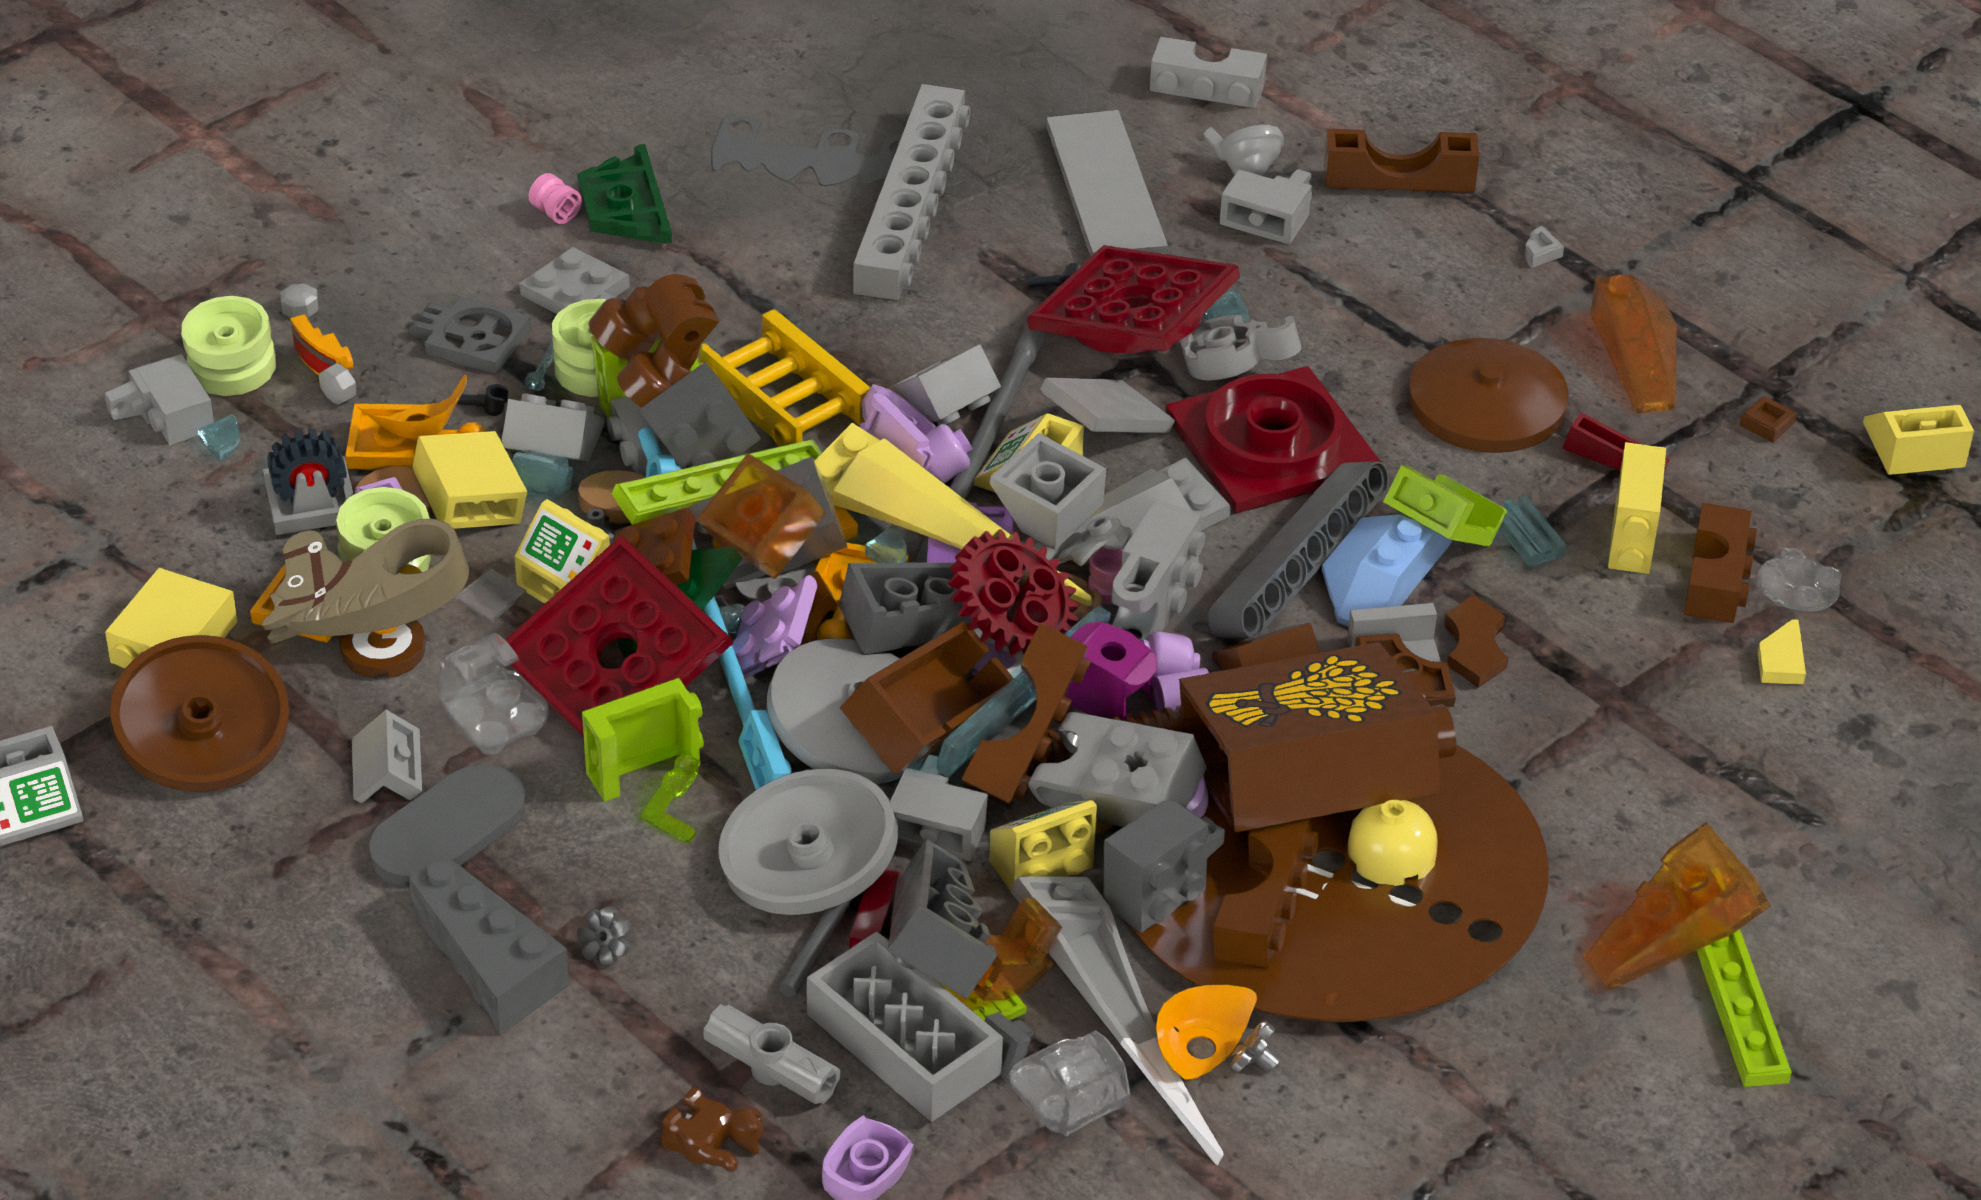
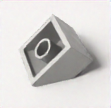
M979 344L944 358L887 389L905 398L932 423L936 421L939 426L941 424L946 425L960 418L957 410L965 406L968 407L969 411H972L990 402L988 394L1000 388L1001 385Z
M1038 433L990 477V485L1021 532L1056 549L1103 505L1106 468Z

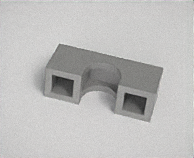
M1160 37L1151 61L1150 91L1257 108L1265 85L1267 54L1231 48L1230 54L1226 59L1219 62H1207L1195 56L1196 42Z

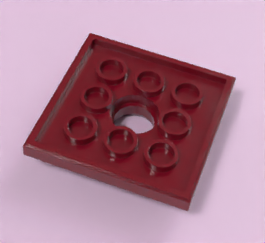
M1103 245L1027 317L1028 328L1030 330L1073 336L1084 346L1109 353H1138L1150 350L1167 351L1174 343L1190 335L1201 323L1203 314L1240 278L1239 266L1236 264Z
M1309 366L1279 374L1269 373L1245 376L1227 383L1217 391L1166 404L1165 413L1175 420L1173 427L1222 496L1230 504L1235 514L1314 492L1342 463L1381 462ZM1270 423L1283 425L1288 429L1275 431L1266 428Z
M621 535L497 646L495 651L584 739L583 711L677 678L686 687L733 644V641L724 630ZM621 638H628L637 643L636 653L628 656L621 667L605 669L600 665L601 652L609 643Z

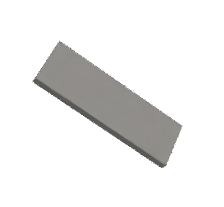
M1119 110L1047 117L1046 129L1090 257L1103 245L1167 254L1168 244Z

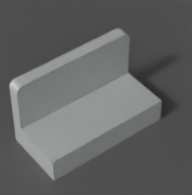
M1434 603L1350 610L1347 637L1349 647H1354L1355 639L1358 636L1398 633L1404 645L1415 655L1429 661H1441L1434 641L1437 619Z
M385 710L353 737L354 800L363 803L383 785L410 801L422 792L419 728Z

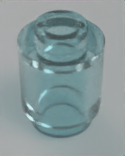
M527 450L525 453L517 452L514 455L512 463L528 492L558 498L563 491L570 489L573 480V468L569 467L566 457Z

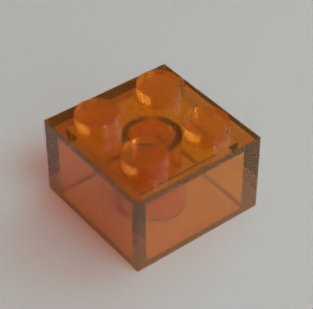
M747 453L697 517V520L714 540L726 548L732 547L736 549L744 560L773 579H776L825 516L826 512L809 491L750 453Z

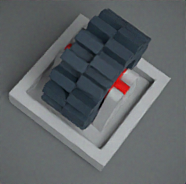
M308 428V435H302L301 429L294 430L295 437L290 438L288 434L281 436L282 444L275 441L272 445L273 452L268 453V468L263 469V476L276 535L336 526L339 508L349 497L353 496L345 457L342 455L341 447L334 436L330 439L329 433L323 430L319 436H317L316 429Z

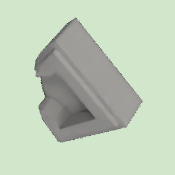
M1540 226L1531 232L1530 238L1526 243V262L1531 268L1561 258L1563 257L1564 246L1543 226Z

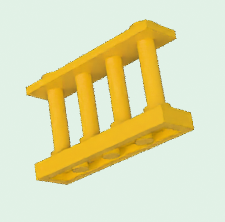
M775 309L762 315V334L760 339L723 357L706 343L702 344V351H699V363L706 362L744 415L772 437L779 447L802 442L804 431L839 413L849 416L859 426L861 423H865L861 404L870 387ZM767 352L774 354L780 359V361L748 377H745L735 369ZM791 372L798 374L804 379V381L771 398L759 389ZM816 392L829 400L796 418L784 410V408Z

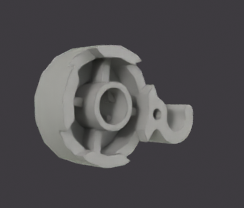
M1241 315L1221 316L1204 321V330L1195 333L1193 336L1191 333L1180 340L1189 375L1196 379L1207 381L1237 376L1250 370L1263 359L1283 360L1299 353L1302 348L1293 316L1286 317L1285 324L1277 328H1268L1266 322H1257L1254 319L1249 323H1245L1242 321Z

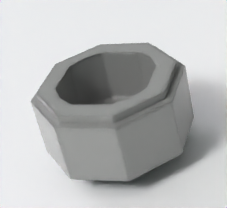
M306 283L290 284L280 292L282 313L290 318L303 314L309 318L319 310L317 289Z
M336 363L319 373L320 388L326 398L333 403L340 405L356 395V382L349 370L342 365Z

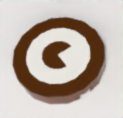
M417 620L400 625L389 634L368 632L341 635L339 639L343 662L351 671L369 678H376V674L387 673L388 678L395 677L412 670L423 659L426 644L423 626Z

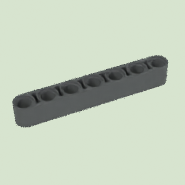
M1349 462L1340 464L1214 602L1208 616L1209 627L1213 635L1217 638H1257L1317 572L1358 521L1365 517L1385 495L1389 485V475L1385 465L1381 462Z

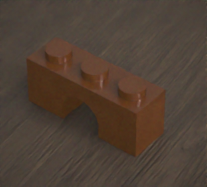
M1702 503L1684 615L1734 623L1737 606L1746 607L1750 583L1742 582V579H1750L1753 555H1747L1746 552L1753 553L1757 528L1749 527L1751 510Z

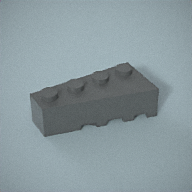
M954 563L848 564L839 607L863 655L926 644L964 621L968 624L971 623L972 620L969 616L963 617L957 614L964 607L963 603L951 600L953 594L958 590L948 585L949 580L955 575L950 571V567Z
M926 839L897 880L888 951L905 968L911 970L917 968L967 999L996 959L997 953L995 947L989 944L986 945V941L990 937L988 927L978 923L977 919L982 910L980 904L971 897L975 890L965 862Z
M443 853L409 876L413 915L440 952L444 951L451 961V968L458 978H463L472 990L474 1000L481 1010L485 1008L492 1018V1025L499 1035H502L569 986L567 948Z

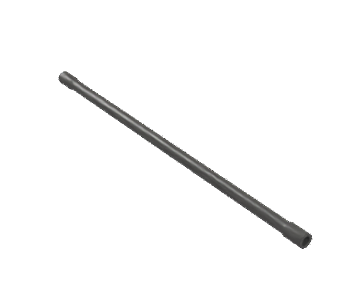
M1025 328L1022 331L1012 352V359L1000 381L1001 387L996 390L971 441L973 450L967 453L970 459V467L958 473L949 487L965 500L1029 367L1034 363L1044 342V335L1041 331L1030 330L1029 328ZM928 536L925 537L913 563H927ZM894 649L888 650V652L893 654Z

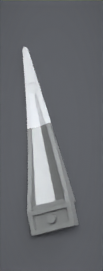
M1017 877L1010 891L1023 907L1025 914L1032 919L1029 929L1208 1156L1218 1166L1223 1157V1151L1192 1100L1181 1077L1163 1058L1158 1045L1156 1026L1133 974L1108 903L1088 877Z

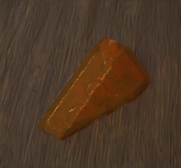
M1633 274L1596 278L1590 316L1636 413L1674 410L1676 405L1677 324L1665 300Z
M1707 822L1668 849L1660 859L1663 864L1649 883L1643 881L1635 891L1637 898L1624 914L1616 915L1584 954L1585 961L1609 990L1735 933L1771 907L1756 878Z

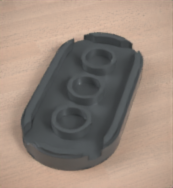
M473 765L453 772L376 827L369 841L373 869L384 880L395 885L407 886L409 876L443 853L461 866L520 822L525 805V790L522 782L509 770L494 765Z

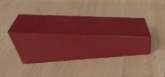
M1581 412L1571 425L1562 449L1621 471L1625 442L1641 443ZM1667 457L1665 458L1664 471L1666 470L1667 465L1670 461V459Z
M884 870L881 876L864 891L849 936V949L876 931L885 938L894 907L897 880L900 877V872Z

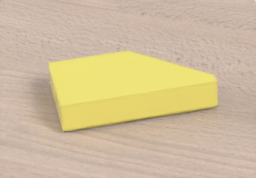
M1791 620L1759 643L1757 655L1761 683L1804 685L1806 670L1799 620Z

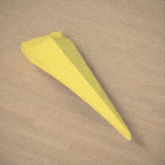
M853 423L815 460L826 483L832 503L835 506L903 527L958 549H962L974 536L979 538L985 531H988L993 536L999 529H1002L1007 538L1010 536L1003 528L885 438L879 440ZM1067 578L1064 581L1065 586L1076 588V592L1070 598L1085 606H1092L1091 596Z

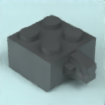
M706 362L639 409L681 469L737 457L761 439L726 387Z
M1163 801L1105 839L1103 898L1110 906L1111 911L1142 933L1155 923H1160L1167 919L1171 912L1187 901L1198 898L1206 889L1207 858L1224 843L1225 830L1206 816L1201 819L1176 801Z

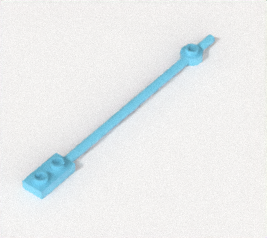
M646 427L639 431L638 437L648 462L646 477L681 470L679 464L675 463L672 455L662 454L652 428ZM693 540L692 550H695L697 548ZM713 597L703 609V612L728 634L715 597ZM731 645L718 658L743 724V730L738 742L753 784L757 790L773 780L791 774V767L788 760L784 759L779 745V737L773 729L767 710L755 709L735 651Z

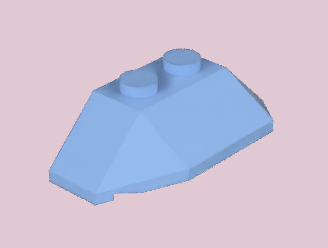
M1401 514L1361 518L1322 564V573L1330 599L1335 608L1334 613L1337 622L1349 627L1350 610L1401 606L1450 546L1452 540Z

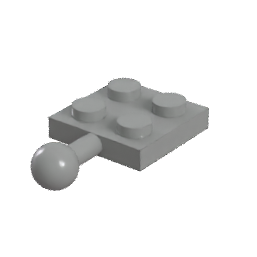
M572 247L520 282L519 287L522 297L558 314L568 305L582 300L616 298V296L630 287L628 274Z

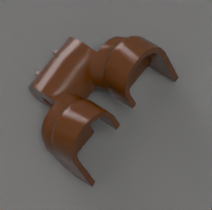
M681 274L666 275L656 280L649 287H637L630 292L625 300L620 298L607 299L589 320L590 331L596 340L614 355L628 360L619 371L617 381L625 395L641 408L691 372L690 368L698 357L702 342L719 323L712 305L704 301L706 298L705 293L694 278ZM659 337H662V340L660 341L656 351L654 353L649 352L650 349L654 346L655 341Z

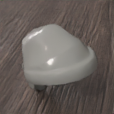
M1269 124L1241 128L1229 134L1225 139L1212 127H1209L1203 133L1205 140L1214 147L1218 159L1226 161L1234 175L1240 169L1263 176L1270 165L1278 158L1284 145V137L1281 130Z

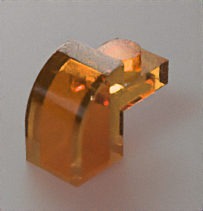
M1023 898L1002 935H990L986 941V945L989 944L995 947L997 957L973 989L983 1001L1007 1000L1015 995L1018 996L1033 987L1051 968L1053 962L1046 955L1060 933L1062 926L1035 898Z

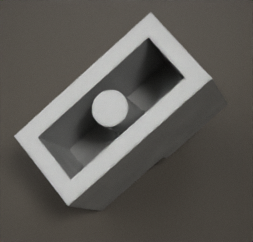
M1239 169L1222 193L1220 224L1290 245L1309 216L1310 200L1312 198V185L1309 184L1311 173L1297 169L1289 179L1281 176L1271 179Z
M182 354L128 370L130 382L105 393L106 407L113 420L142 415L147 424L151 423L155 432H162L169 445L215 431L211 399Z
M928 755L920 771L910 768L904 770L890 800L898 828L897 843L920 849L925 840L928 839L955 857L971 861L987 825L988 794L949 785L948 778L945 777V758Z

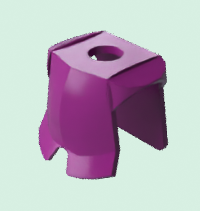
M1104 622L1088 623L1073 633L1071 638L1088 646L1085 658L1092 662L1082 683L1073 682L1066 695L1067 698L1072 700V706L1088 715L1108 719L1118 716L1120 720H1123L1124 715H1126L1127 696L1141 688L1150 700H1153L1151 677L1157 669L1156 656L1138 638L1128 631Z

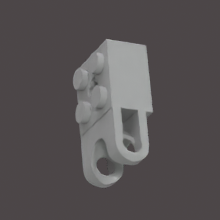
M1155 499L1123 549L1122 568L1115 577L1112 587V603L1119 606L1112 626L1128 631L1130 628L1136 629L1142 635L1139 640L1146 639L1154 631H1163L1173 614H1179L1182 611L1189 588H1195L1198 585L1203 572V564L1198 563L1199 555L1205 543V533L1201 532L1202 514Z
M1069 712L1064 716L1057 730L1065 747L1074 755L1061 763H1041L1035 769L1028 785L1037 800L1050 807H1057L1073 801L1093 800L1097 805L1096 822L1125 827L1163 801H1176L1186 808L1207 766L1193 734Z

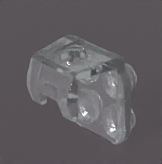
M494 632L442 657L438 679V695L445 704L447 718L473 745L485 754H497L503 750L505 745L523 736L535 735L549 718L546 700L516 671L506 670L503 665L506 667L519 659L507 641Z
M1097 1031L1084 1037H1077V1039L1059 1041L1019 1061L1010 1071V1085L1016 1094L1048 1129L1054 1132H1061L1064 1136H1068L1081 1129V1127L1130 1104V1089L1125 1064L1108 1039Z

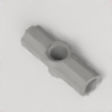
M720 1004L711 1013L709 1021L704 1027V1040L751 1066L753 1078L759 1083L774 1086L781 1084L810 1102L823 1105L833 1095L834 1089L840 1080L839 1068L794 1043L790 1030L784 1025L778 1023L761 1024L730 1005L724 1006Z

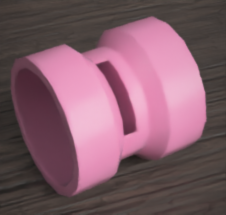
M545 173L539 176L530 187L528 194L531 205L545 212L550 219L558 224H565L571 221L577 215L582 204L580 193L572 187L565 185L560 178L552 173Z
M1101 547L1089 558V572L1091 575L1088 578V589L1093 592L1096 588L1100 592L1102 604H1113L1112 587L1115 577L1122 568L1123 549L1110 550Z

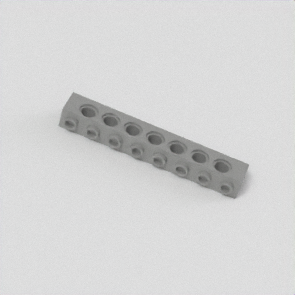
M921 85L853 263V294L899 301L903 287L910 286L913 275L912 263L919 262L922 247L921 239L926 240L930 228L929 216L935 217L938 194H943L945 190L946 171H952L954 149L959 150L962 141V127L967 128L969 123L970 106L965 105V90Z

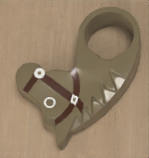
M418 519L409 521L391 530L356 558L348 562L341 561L334 553L327 550L320 533L307 530L295 534L284 545L283 553L286 575L278 586L277 591L274 594H270L275 609L264 619L262 626L264 630L273 629L268 635V640L271 644L299 634L336 636L368 633L418 620L439 609L454 598L463 589L468 580L469 566L457 533L449 524L440 520ZM430 554L446 555L440 563L427 571L417 574L399 573L406 564L421 556Z

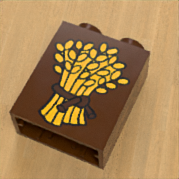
M1380 642L1179 679L1183 733L1193 734L1207 766L1204 778L1208 793L1234 832L1376 806L1389 800L1402 801L1441 793L1439 759L1452 757L1456 752L1455 728L1448 708L1444 704L1431 706L1426 700L1423 682L1417 670L1414 668L1402 670Z

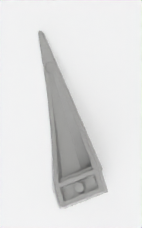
M1184 458L1159 471L1149 469L1105 494L1103 505L1058 548L1053 549L1033 538V549L1039 551L1045 546L1047 548L1045 558L1049 561L1058 559L1065 547L1084 535L1087 531L1086 527L1090 522L1103 516H1108L1109 519H1119L1122 526L1130 527L1134 534L1155 499L1202 514L1201 531L1230 517V504L1189 460Z

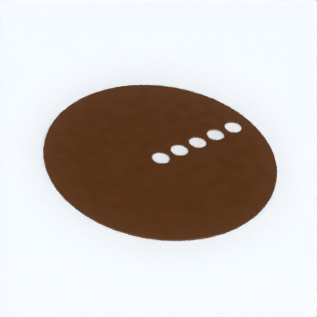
M1456 745L1454 756L1439 759L1441 793L1407 799L1419 805L1429 815L1436 829L1438 840L1435 866L1431 871L1419 880L1418 874L1405 878L1404 885L1416 887L1421 891L1423 898L1418 904L1414 906H1400L1394 903L1389 893L1397 886L1381 884L1376 888L1365 889L1356 886L1351 881L1350 876L1356 870V864L1352 859L1349 860L1347 854L1348 839L1352 822L1363 808L1313 817L1312 831L1318 832L1319 836L1316 853L1323 850L1336 851L1344 857V865L1338 870L1327 871L1334 874L1332 878L1307 871L1306 883L1303 889L1319 896L1314 899L1296 893L1297 902L1293 919H1286L1284 923L1285 939L1282 950H1274L1268 968L1215 959L1213 925L1224 896L1249 891L1259 886L1267 878L1261 872L1249 866V830L1234 832L1208 793V807L1201 818L1205 816L1210 818L1225 831L1224 843L1207 858L1206 889L1198 898L1187 901L1171 912L1167 919L1160 923H1155L1144 932L1140 933L1131 925L1130 927L1150 952L1188 982L1198 987L1204 985H1232L1253 990L1257 996L1253 1010L1293 1019L1323 1022H1356L1385 1019L1440 1005L1468 992L1502 969L1521 950L1534 931L1543 911L1548 891L1549 876L1547 850L1540 828L1531 810L1518 792L1483 760ZM1114 826L1112 835L1123 827ZM1308 858L1307 864L1316 867L1312 859ZM1438 903H1451L1461 910L1462 917L1453 924H1440L1429 916V909ZM1486 920L1497 924L1502 930V935L1493 942H1480L1470 936L1468 929L1474 922Z

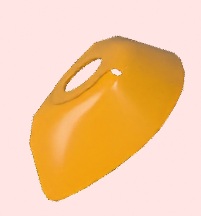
M465 374L461 378L450 397L439 403L411 407L387 418L375 416L361 408L359 409L377 424L401 437L418 440V436L437 435L447 424L465 388L467 376ZM419 414L428 417V419L422 421L405 422L406 419L413 415Z
M1204 985L1188 988L1172 996L1163 1004L1157 1017L1156 1032L1163 1058L1185 1080L1196 1079L1210 1072L1224 1062L1239 1043L1257 1001L1256 993L1249 988L1240 986ZM1197 1037L1210 1039L1216 1046V1052L1209 1058H1195L1187 1051L1188 1042Z

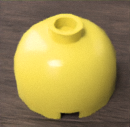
M1389 800L1383 804L1365 807L1356 816L1350 830L1347 854L1349 860L1352 859L1356 864V871L1362 877L1377 884L1404 885L1405 878L1418 874L1419 880L1425 877L1435 866L1438 844L1436 829L1432 819L1419 805L1408 800Z

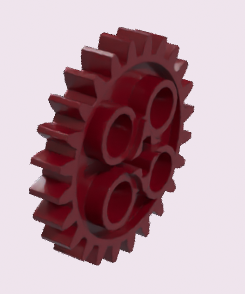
M999 529L993 536L988 531H985L979 538L974 536L955 556L957 561L950 567V571L955 575L949 580L948 585L958 589L951 597V600L963 603L964 607L957 614L971 618L972 621L968 629L975 630L979 628L982 631L980 641L983 643L989 638L993 639L996 652L1007 646L1011 658H1015L1021 651L1023 655L1025 654L1040 623L1070 636L1074 632L1071 627L1079 619L1073 614L1079 607V603L1069 599L1076 592V588L1065 586L1064 581L1070 576L1069 573H1058L1056 570L1060 560L1053 559L1049 561L1045 558L1047 554L1045 546L1039 551L1033 549L1034 543L1031 537L1024 543H1021L1016 531L1008 538L1002 529Z

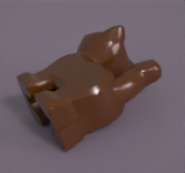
M693 1086L683 1097V1104L690 1107L685 1119L682 1117V1113L675 1107L663 1119V1134L661 1136L663 1147L674 1152H680L690 1162L720 1166L728 1172H734L739 1164L736 1157L731 1152L720 1149L729 1138L751 1154H759L758 1141L763 1134L761 1113L754 1107L731 1110L721 1102L704 1097L702 1091Z

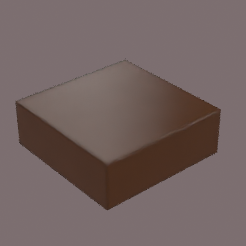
M1762 396L1741 415L1740 426L1774 443L1795 424L1797 413Z

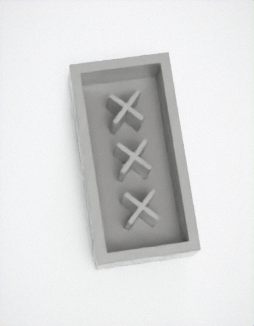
M876 931L807 977V1015L930 1122H933L1001 1075L1003 1037L932 977L917 968L911 970L899 964L893 958L892 953L888 951L889 941Z

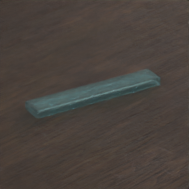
M1099 605L1065 635L1071 637L1075 631L1088 623L1104 622L1108 624L1111 613ZM1023 671L944 739L936 764L938 771L949 778L975 754L981 740L990 741L1037 700L1034 686Z

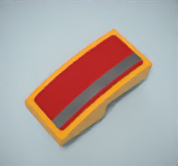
M305 314L290 318L294 350L313 372L319 375V373L336 363L348 370L353 369V360L348 347H341L334 333L322 336L318 327L313 328Z

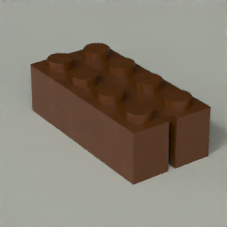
M966 621L868 677L840 707L852 725L862 734L881 760L887 764L895 775L992 716L1020 687L997 657L991 659L967 684L963 678L990 649L985 643L980 641L981 638L974 630L968 629L969 624Z

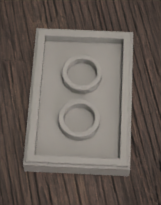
M1045 378L1040 388L1045 396L1092 432L1166 433L1170 432L1175 422L1172 417L1123 380Z

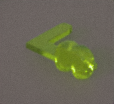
M686 753L676 758L674 769L668 771L663 776L662 785L639 816L642 820L683 842L691 843L696 836L694 828L664 812L674 797L683 796L697 777L699 760Z

